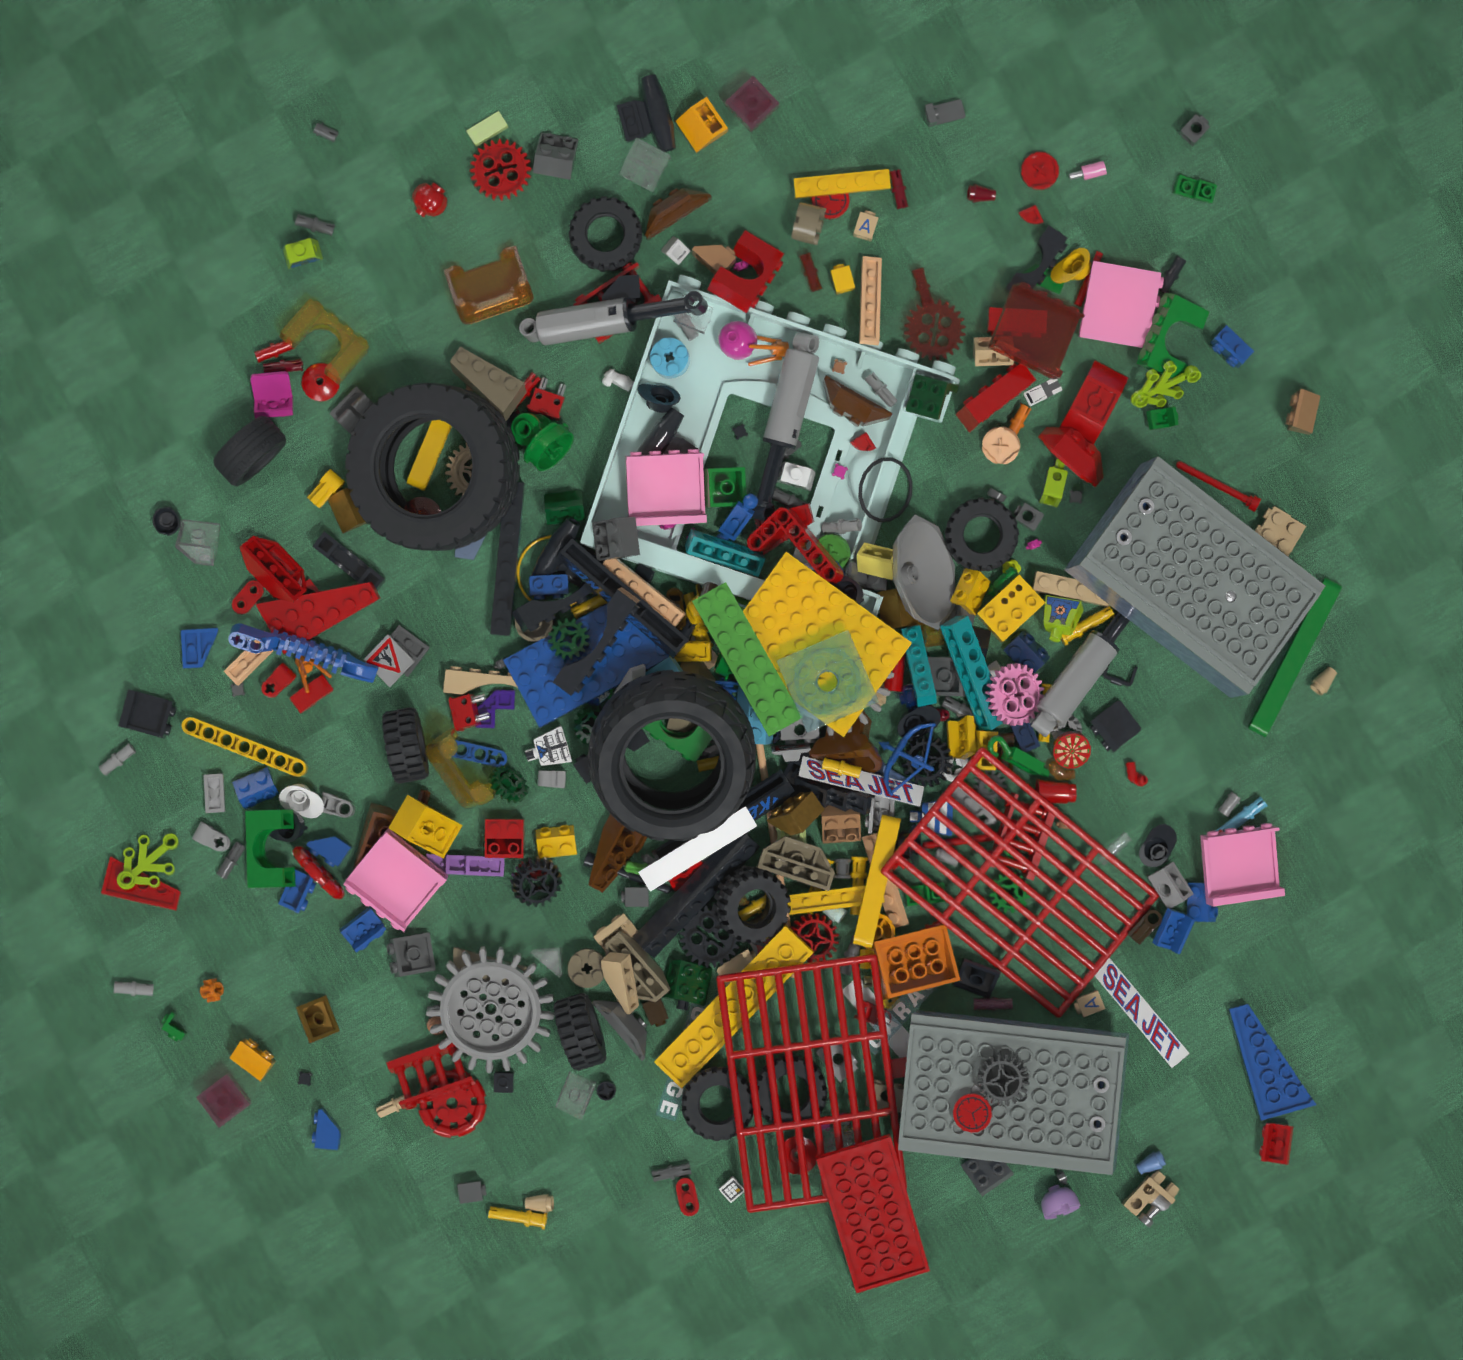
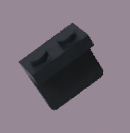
M1116 701L1089 721L1091 724L1090 730L1095 736L1099 735L1102 739V746L1107 752L1110 750L1111 753H1114L1120 746L1141 731V727L1121 701Z

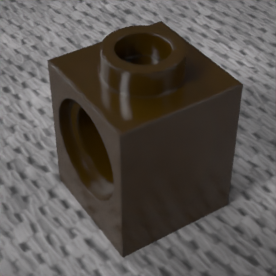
M661 998L656 1002L649 1000L642 1003L650 1025L655 1024L656 1027L667 1023L666 1019H669V1016Z

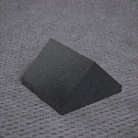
M963 958L958 970L960 981L954 982L953 986L989 999L1001 972Z

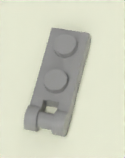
M957 787L951 795L976 817L979 818L984 814L987 818L983 822L988 827L998 822L990 812L960 787Z

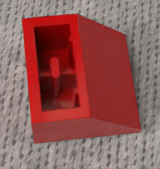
M485 819V858H524L525 819Z

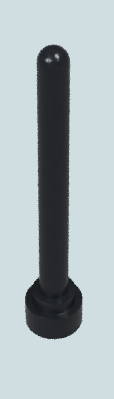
M588 851L583 866L593 867L596 857L594 853ZM623 868L617 872V875L646 885L638 874L626 872ZM665 884L655 888L667 894L672 891V888Z

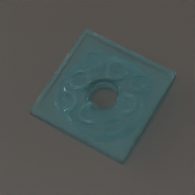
M848 630L776 661L807 733L879 702ZM830 672L837 678L835 689L823 691L819 687L818 678L821 674Z

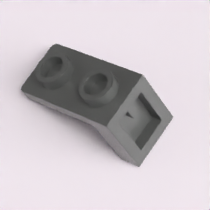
M961 99L935 106L931 103L924 107L929 127L965 118Z
M849 563L847 577L858 582L863 589L886 590L888 579L858 572L857 563Z

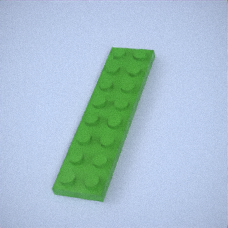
M725 582L693 600L695 608L767 735L770 737L803 718L727 583Z

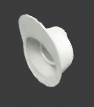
M304 784L288 786L279 795V801L286 810L293 809L294 813L301 816L317 818L324 810V803L320 796Z

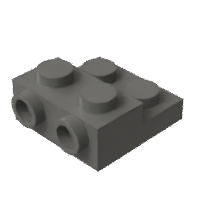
M928 657L936 696H966L952 657Z
M430 932L389 939L386 948L388 955L392 956L390 971L392 974H395V977L436 970Z

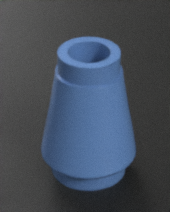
M1153 1151L1136 1166L1142 1175L1162 1169L1166 1165V1161L1160 1151Z

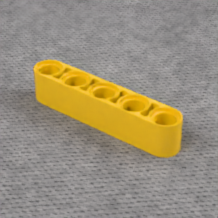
M441 420L431 421L406 484L425 491L452 428L450 424Z

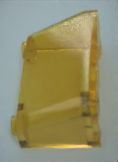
M452 727L426 746V757L462 807L472 808L486 804L495 797L496 790L490 788L492 784H483L479 780L470 784L451 758L458 750L455 739L459 735L455 728Z

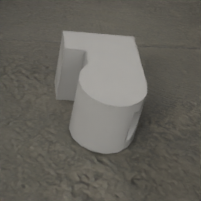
M538 771L537 786L565 788L566 771Z

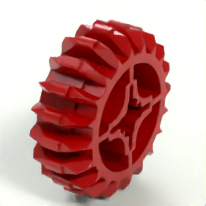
M807 913V920L802 915L800 916L801 923L798 920L794 921L797 927L790 926V929L813 951H816L819 944H826L820 953L814 955L813 952L807 959V963H811L813 960L814 962L825 961V955L832 958L830 950L833 952L837 951L833 944H839V941H834V937H838L839 934L832 932L837 927H829L832 920L825 922V915H822L819 919L818 913H815L813 917L811 913ZM812 923V927H810L807 934H800L806 925ZM818 924L825 930L827 938L820 935ZM814 934V937L821 939V941L812 942L809 939H805V937H810Z

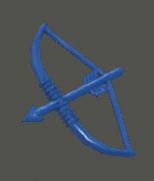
M935 723L921 724L910 729L900 739L901 741H899L896 748L889 745V742H879L884 750L888 749L893 752L884 770V783L890 796H893L894 792L923 768L934 771V768L926 763L933 729L936 726ZM931 727L924 758L919 755L912 757L902 751L908 739L915 732L922 728ZM898 756H902L910 760L911 766L917 770L891 790L889 786V773Z

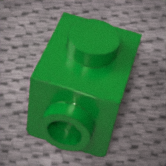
M1175 406L1146 411L1149 430L1170 428L1179 424Z
M173 1011L171 1014L167 1013L161 1022L164 1024L161 1029L168 1033L167 1036L177 1042L179 1039L182 1041L186 1037L187 1032L172 1024L177 1014Z

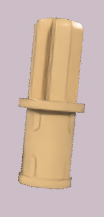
M404 1095L396 1099L391 1098L392 1101L377 1107L376 1112L378 1116L382 1118L395 1111L399 1112V1109H401L399 1101L405 1100Z

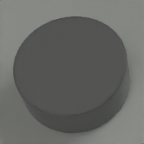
M989 488L987 495L1002 503L1007 497L992 488Z

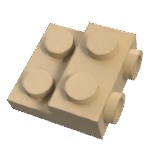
M1275 506L1272 509L1268 508L1263 516L1265 521L1262 526L1258 524L1255 532L1286 556H1289L1306 526Z

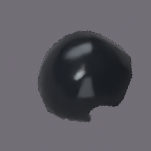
M163 506L157 509L152 517L153 526L159 534L171 536L181 526L180 513L173 507Z

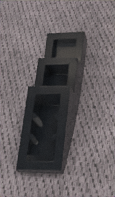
M795 778L794 789L796 793L812 791L825 808L830 805L845 812L851 809L863 815L870 813L871 795L808 778Z

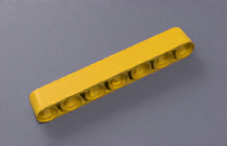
M192 717L186 718L182 722V730L186 734L290 775L301 777L308 771L307 763L299 758ZM193 720L196 723V728L190 732L187 729V724ZM207 728H212L214 730V735L212 738L208 739L205 736V730ZM230 735L232 742L226 746L222 741L223 737ZM246 741L249 743L250 749L244 753L241 751L240 746ZM264 748L268 755L262 760L259 758L258 752ZM282 755L286 762L280 767L276 764V759ZM296 763L303 765V771L299 774L294 771Z
M883 814L881 816L854 934L853 944L872 948L887 884V878L881 874L880 870L894 853L901 818Z

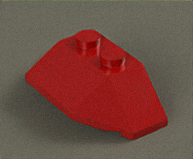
M1046 427L1038 436L1049 451L1081 479L1096 487L1104 478L1101 453L1094 444L1089 443L1083 438L1079 431L1074 430L1072 427Z
M253 535L240 546L247 570L273 597L293 603L307 591L304 569L278 542L258 538V536Z

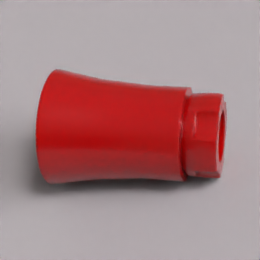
M1036 780L1035 790L1051 804H1068V802L1074 803L1076 801V784Z

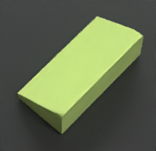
M498 111L466 130V132L477 147L509 127Z

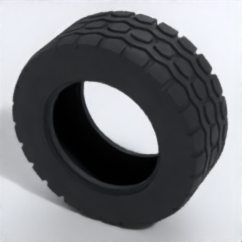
M439 383L405 385L379 398L378 402H374L365 411V416L361 417L354 428L355 433L351 435L347 448L349 454H346L348 489H351V499L355 507L359 508L358 512L363 520L370 524V527L377 534L385 537L386 540L415 550L446 551L458 549L485 537L489 531L491 532L501 522V518L505 517L512 505L511 500H514L518 485L516 483L520 477L518 447L514 443L516 440L510 427H507V422L501 413L496 411L490 402L481 398L476 393L460 387ZM441 420L454 427L465 439L472 457V476L467 490L456 504L443 512L429 515L415 509L402 496L395 479L394 463L397 450L409 432L423 423Z

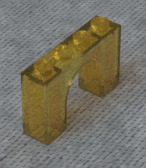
M309 299L281 330L280 338L295 349L314 330L323 329L332 332L338 338L341 349L325 367L324 374L340 385L368 353L370 346L363 337H357L348 325L341 324L333 313L326 312L322 304Z

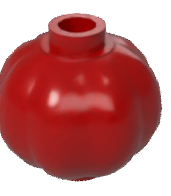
M434 182L431 185L423 183L417 186L412 196L413 203L416 206L415 212L422 217L426 215L435 217L442 214L447 207V197L443 195L445 190Z

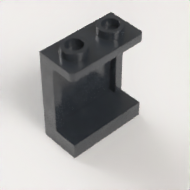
M128 689L118 726L165 739L166 735H170L172 725L169 723L171 717H174L176 714L177 706H174V701Z

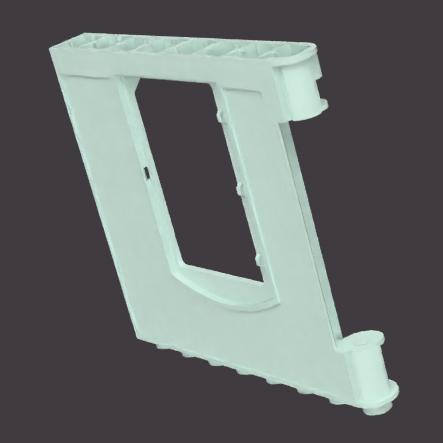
M684 275L679 276L677 283L669 280L662 301L684 298L691 291L699 292L707 301L708 309L703 315L695 316L692 313H686L692 319L691 323L699 336L688 341L682 328L678 327L674 315L656 318L580 544L596 550L592 523L628 517L625 456H630V452H637L654 425L666 414L655 412L647 407L646 400L637 391L639 385H663L678 391L681 399L679 403L672 407L683 414L684 418L675 437L684 438L697 447L699 452L704 453L703 468L729 395L734 394L769 407L772 406L784 357H782V360L748 366L749 362L775 355L771 354L770 349L754 348L749 357L743 360H734L727 357L721 351L718 344L720 330L727 323L742 321L749 324L755 330L757 336L782 339V342H788L790 349H794L793 338L798 332L813 334L819 338V348L814 353V355L819 357V362L804 418L832 427L835 433L810 504L815 522L807 527L819 539L827 535L822 531L823 522H835L839 519H844L845 521L860 519L862 522L861 531L846 532L845 534L830 533L840 535L847 541L851 553L849 563H857L858 551L864 542L875 544L882 523L869 518L861 508L858 493L863 472L872 462L880 458L893 457L902 462L917 417L942 423L952 392L946 395L939 420L907 412L906 406L915 374L955 385L960 382L958 378L954 377L956 367L934 360L932 368L917 364L920 355L898 348L896 356L881 352L883 343L880 341L879 345L854 343L845 339L846 330L834 325L825 324L823 332L808 327L810 318L795 312H789L787 319L772 315L774 306L763 301H759L755 308L751 307L745 313L715 294L711 295L699 291L702 283L699 280ZM696 301L693 306H696L699 301ZM662 338H675L681 341L687 348L690 364L683 375L667 379L660 376L654 370L650 362V353L653 346ZM757 339V345H772L770 342ZM673 354L666 356L667 362L674 360ZM835 359L847 362L844 374L832 371ZM874 372L884 385L887 384L886 388L897 399V402L892 407H888L879 395H875L876 392L865 381L866 377ZM825 376H829L892 412L891 418L887 421L864 427L859 425L858 427L850 423L849 418L837 416L832 412L833 409L830 408L823 385ZM867 432L876 449L860 451L855 449L849 442L862 433ZM840 450L842 451L840 460L836 461L837 451ZM882 461L873 466L864 480L862 498L865 507L871 515L880 519L884 517L900 469L899 464L892 461ZM837 463L839 466L848 468L843 480L832 476L836 468L835 464ZM819 506L824 507L820 518L816 517ZM676 524L674 528L668 530L661 529L660 525L637 526L640 555L621 558L636 564H643L648 568L701 586L706 582H713L718 586L726 582L734 597L738 596L751 601L765 581L677 551V545L685 524ZM810 541L806 545L807 550L811 547ZM796 547L793 557L802 563H809ZM849 563L846 565L845 568H843V570L845 571V576H847ZM862 589L864 601L860 605L877 617L883 597Z

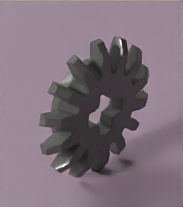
M985 770L987 776L1002 788H1007V785H1002V782L1006 781V779L1000 780V772L996 776L994 775L995 770H992L991 774H988V770ZM974 779V781L978 782V785H973V788H978L977 792L986 798L987 801L991 799L994 804V798L997 797L999 800H1002L995 791L988 792V789L984 787L986 784L983 781Z

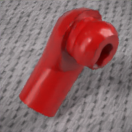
M1135 762L1126 763L1128 780L1137 786L1142 787L1146 785L1148 777L1136 771Z

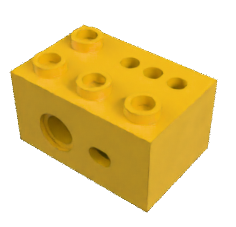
M1019 574L986 604L976 616L1002 643L1046 602Z
M407 795L389 829L404 839L444 859L463 825L444 813Z

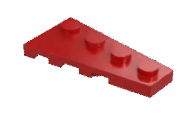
M110 856L101 891L102 895L177 911L181 891L161 881L157 888H152L150 885L135 884L131 889H122L117 883V877L120 872L124 871V863ZM143 872L138 875V877L150 878L149 875ZM129 877L124 878V883H129L131 879ZM156 879L151 880L152 885H155L158 882V880Z

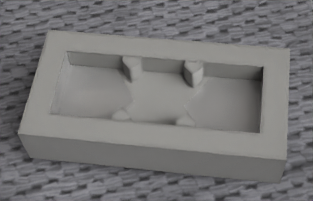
M224 774L204 775L206 813L226 812Z

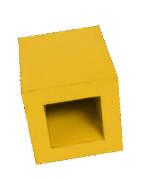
M844 264L834 266V270H831L830 274L836 295L855 290L850 266H845Z

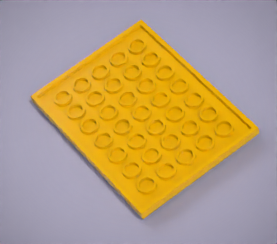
M787 552L743 610L744 615L793 701L842 737L846 735L912 644L908 639Z

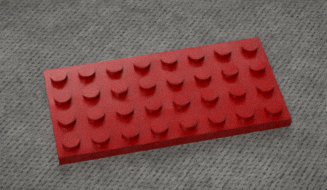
M890 1134L815 1156L856 1293L929 1272V1265Z

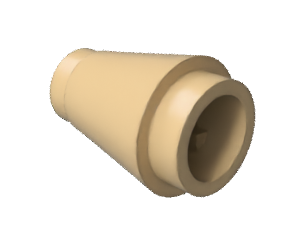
M1327 667V669L1311 681V689L1321 696L1327 693L1337 672L1333 668Z
M549 1194L526 1197L525 1208L548 1213L554 1209V1197L549 1196Z

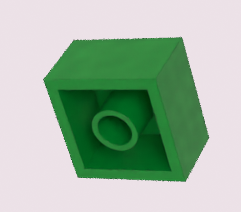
M745 467L703 469L705 508L735 506L738 501L743 503V498L746 495Z

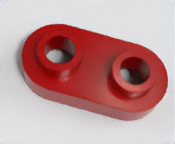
M255 580L248 582L233 599V610L238 614L248 613L263 596L264 587ZM253 586L257 587V592L254 594L251 593ZM240 601L245 603L243 608L238 607Z
M684 1177L678 1180L676 1184L677 1197L681 1212L686 1216H693L699 1210L697 1192L693 1180ZM688 1184L689 1189L686 1191L683 1190L682 1185ZM691 1202L693 1208L687 1209L686 1204Z

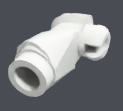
M610 369L603 375L602 383L606 386H611V383H614L629 392L634 385V381L629 376L615 372V369Z

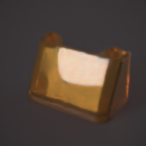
M516 245L504 248L500 253L501 260L467 272H464V269L460 266H451L444 270L457 312L463 324H473L525 306L533 301L534 296Z

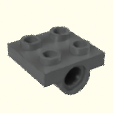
M355 387L329 414L351 435H354V428L361 417L365 416V411L373 402L359 388Z
M969 1159L961 1165L982 1197L1014 1175L1004 1162Z

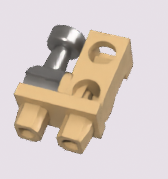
M1159 1170L1151 1176L1147 1175L1129 1197L1121 1203L1135 1216L1150 1203L1152 1207L1146 1214L1141 1213L1138 1217L1149 1228L1154 1223L1152 1219L1160 1211L1167 1210L1176 1200L1174 1197L1179 1191V1188L1172 1182L1165 1189L1160 1186L1166 1177Z

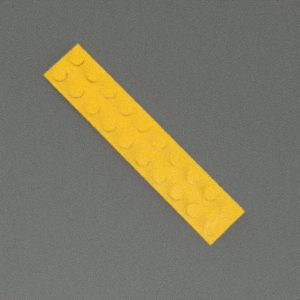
M785 925L741 972L803 964L814 951ZM793 973L782 974L783 984ZM774 975L763 977L766 1001L776 992ZM755 978L744 979L749 1019L759 1009ZM731 981L725 987L732 1036L742 1027L736 981ZM719 996L654 1061L681 1089L725 1044Z

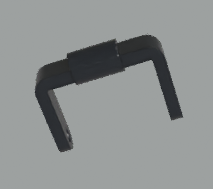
M1109 665L1103 672V678L1110 680L1112 684L1129 687L1133 684L1138 667H1134L1130 682L1123 681L1124 679L1106 675Z

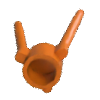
M757 336L758 340L770 342L772 345L750 344L749 348L770 349L771 354L775 356L749 362L748 366L782 360V357H785L786 350L789 348L788 342H782V339Z
M301 656L300 659H295V664L299 669L298 672L301 675L305 691L309 693L306 677L307 673L312 671L313 666L317 667L328 678H331L332 675L322 668L320 664H313L314 659H310L307 662L304 661L305 657Z

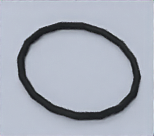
M893 457L880 458L872 462L861 477L858 493L861 508L869 518L877 522H891L900 517L911 500L913 482L909 470L901 461ZM882 461H892L899 464L906 472L909 482L908 497L905 505L897 514L890 518L880 519L871 515L865 507L862 498L863 483L873 466Z

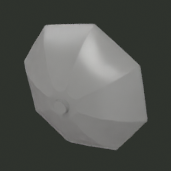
M914 515L900 532L893 545V582L905 610L914 619L939 630L940 625L945 622L955 608V604L950 602L955 591V564L939 527Z

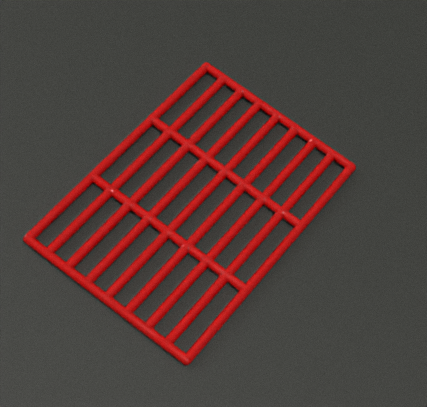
M984 747L978 749L880 870L882 875L1057 1018L1062 1017L1127 937V933L1138 923L1159 897L1154 888ZM982 757L1034 799V802L1028 809L975 766ZM970 771L1022 814L1016 824L963 781ZM957 787H960L1010 829L1004 838L1000 837L951 796ZM945 802L949 803L998 844L992 853L988 852L939 811ZM1040 805L1092 847L1086 857L1034 815ZM933 817L986 859L980 868H977L927 826ZM1028 820L1080 862L1074 871L1069 869L1021 829ZM921 832L974 874L967 884L914 841ZM1016 835L1068 877L1062 886L1058 885L1009 844ZM908 847H911L962 889L959 894L953 898L902 855ZM1004 850L1007 851L1056 892L1050 901L1046 900L997 859ZM1098 853L1150 895L1144 904L1140 903L1091 862ZM896 862L900 863L949 904L943 913L938 911L890 871ZM991 865L996 867L1044 907L1038 916L1034 915L985 874ZM1086 868L1138 910L1131 919L1079 877ZM979 880L1032 922L1025 931L973 889ZM1074 883L1126 925L1119 934L1067 892ZM967 895L1020 937L1013 946L960 904ZM1061 898L1066 900L1113 939V942L1107 949L1055 907ZM955 910L1007 951V954L1001 961L948 919ZM1049 913L1054 915L1101 954L1095 964L1043 922ZM1037 928L1042 930L1089 969L1083 979L1031 937ZM1025 943L1030 945L1077 984L1074 990L1068 993L1019 952L1021 947ZM1013 957L1065 999L1059 1008H1056L1007 967Z
M861 955L718 975L716 981L747 1212L754 1213L829 1202L821 1174L823 1195L811 1196L803 1127L814 1126L818 1156L825 1154L821 1125L833 1123L836 1150L844 1148L840 1122L852 1121L855 1144L862 1142L860 1119L871 1118L873 1137L878 1138L881 1137L879 1117L890 1115L894 1149L907 1189L903 1151L898 1150L900 1128L877 955ZM867 962L871 964L879 1031L869 1033L867 1031L859 969L860 963ZM851 965L860 1029V1034L854 1035L848 1034L840 966ZM831 967L841 1033L840 1037L829 1038L821 969ZM813 970L822 1039L810 1041L801 972ZM794 973L803 1042L791 1043L782 974ZM773 975L775 976L783 1044L772 1046L763 981V977ZM752 978L756 980L764 1047L754 1049L752 1046L744 979ZM736 981L745 1050L733 1051L725 982ZM880 1039L889 1108H877L869 1040ZM860 1041L870 1110L861 1112L858 1111L850 1043ZM842 1044L851 1113L839 1115L831 1046ZM823 1047L832 1116L820 1117L811 1048ZM804 1049L813 1118L801 1120L792 1051ZM785 1052L793 1121L783 1123L773 1058L774 1053ZM760 1055L766 1056L774 1124L763 1125L754 1062V1056ZM746 1058L755 1122L754 1127H743L735 1059ZM795 1129L803 1198L792 1199L783 1130ZM768 1132L776 1133L784 1200L773 1202L764 1138V1133ZM756 1134L765 1198V1203L761 1204L753 1203L745 1142L746 1135Z

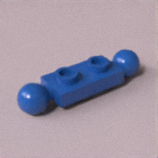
M747 494L743 498V503L738 501L720 526L718 531L721 533L716 537L730 541V539L735 541L755 512L752 509L758 505L756 495Z

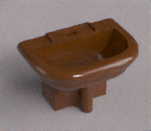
M864 711L862 712L867 717L869 723L864 725L858 717L852 725V732L846 733L844 737L835 731L833 736H829L826 729L825 737L817 740L813 748L809 750V754L813 759L823 761L825 757L839 762L843 760L847 764L862 767L861 771L868 773L877 772L883 765L877 748L869 740L872 721Z

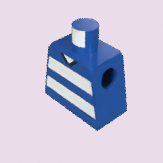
M936 801L921 803V811H910L909 821L920 822ZM945 802L939 811L952 821L953 807ZM935 817L927 824L937 834L952 836V831Z

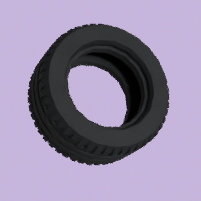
M259 416L239 430L218 451L213 459L214 467L231 485L240 486L254 477L274 459L286 444V437L269 417Z

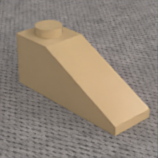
M610 952L601 960L604 979L626 1014H631L639 1006L631 956L625 953Z

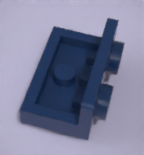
M1025 630L1004 649L1005 653L1015 663L1027 665V668L1033 669V673L1050 659L1046 649L1040 647L1035 642L1034 637Z

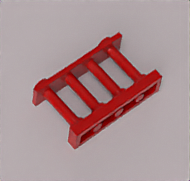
M632 262L622 268L624 271L588 295L582 294L575 299L576 303L573 306L588 304V301L596 296L602 301L603 291L610 288L619 276L638 275L635 270L640 268L637 262L635 264ZM639 277L640 292L645 298L644 304L662 301L659 294L656 296L650 294ZM613 335L595 337L598 344H601Z
M1011 792V794H1010V795H1012L1016 800L1018 799V796H1019L1018 794H1016V793H1014V792ZM1005 801L1004 806H1006L1004 815L1016 824L1018 820L1011 818L1014 807ZM1019 801V802H1020L1022 805H1024L1027 809H1028L1029 806L1031 805V804H1028V803ZM1039 807L1034 814L1039 815L1042 818L1041 820L1051 828L1055 816L1044 807ZM1001 822L997 834L1004 838L1008 827ZM1026 823L1021 829L1033 833L1036 836L1035 840L1045 848L1048 835L1037 826ZM1014 839L1009 843L1014 848L1028 852V860L1037 867L1039 866L1042 855L1030 845ZM994 842L992 850L988 852L992 853L998 844ZM999 855L997 859L1004 865L1022 870L1023 877L1034 881L1035 875L1019 861Z
M453 1043L440 1050L439 1044L386 1062L388 1070L398 1076L405 1100L399 1101L402 1109H413L419 1103L459 1089L465 1091L470 1089L471 1085L476 1084L472 1076L466 1077L461 1058L454 1062L459 1081L448 1084L441 1059L446 1054L453 1057V1053L458 1049ZM429 1060L434 1062L441 1087L431 1091L423 1069L424 1062ZM412 1066L416 1069L423 1091L422 1094L414 1097L411 1095L404 1073L406 1068Z

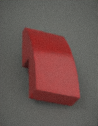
M323 674L308 684L309 693H306L303 687L289 698L300 714L333 692L334 689Z

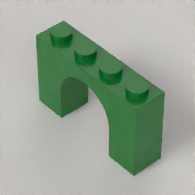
M1164 293L1160 299L1157 313L1153 317L1151 328L1145 337V343L1138 355L1136 364L1148 370L1155 369L1162 376L1165 371L1163 368L1164 364L1168 361H1173L1177 369L1168 380L1184 373L1185 368L1189 365L1168 353L1165 346L1166 333L1170 326L1178 321L1191 328L1203 329L1209 311L1176 294Z
M662 720L652 722L643 727L650 732V736L665 742L669 749H676L688 761L696 762L712 740V737L698 725H695L693 729L685 733L670 731L664 726Z
M293 809L245 811L248 888L296 887L295 867H275L268 861L265 853V843L272 831L277 829H294Z

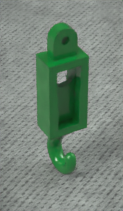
M999 735L993 736L988 741V751L995 757H998L999 754L993 750V745L998 741L1003 749L1001 759L1028 774L1041 775L1043 777L1049 776L1050 771L1044 768V762L1017 747H1009L1003 737Z

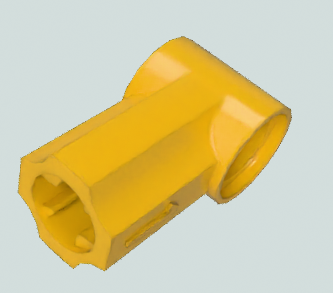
M330 469L307 498L320 509L333 494H336L342 488L345 481Z

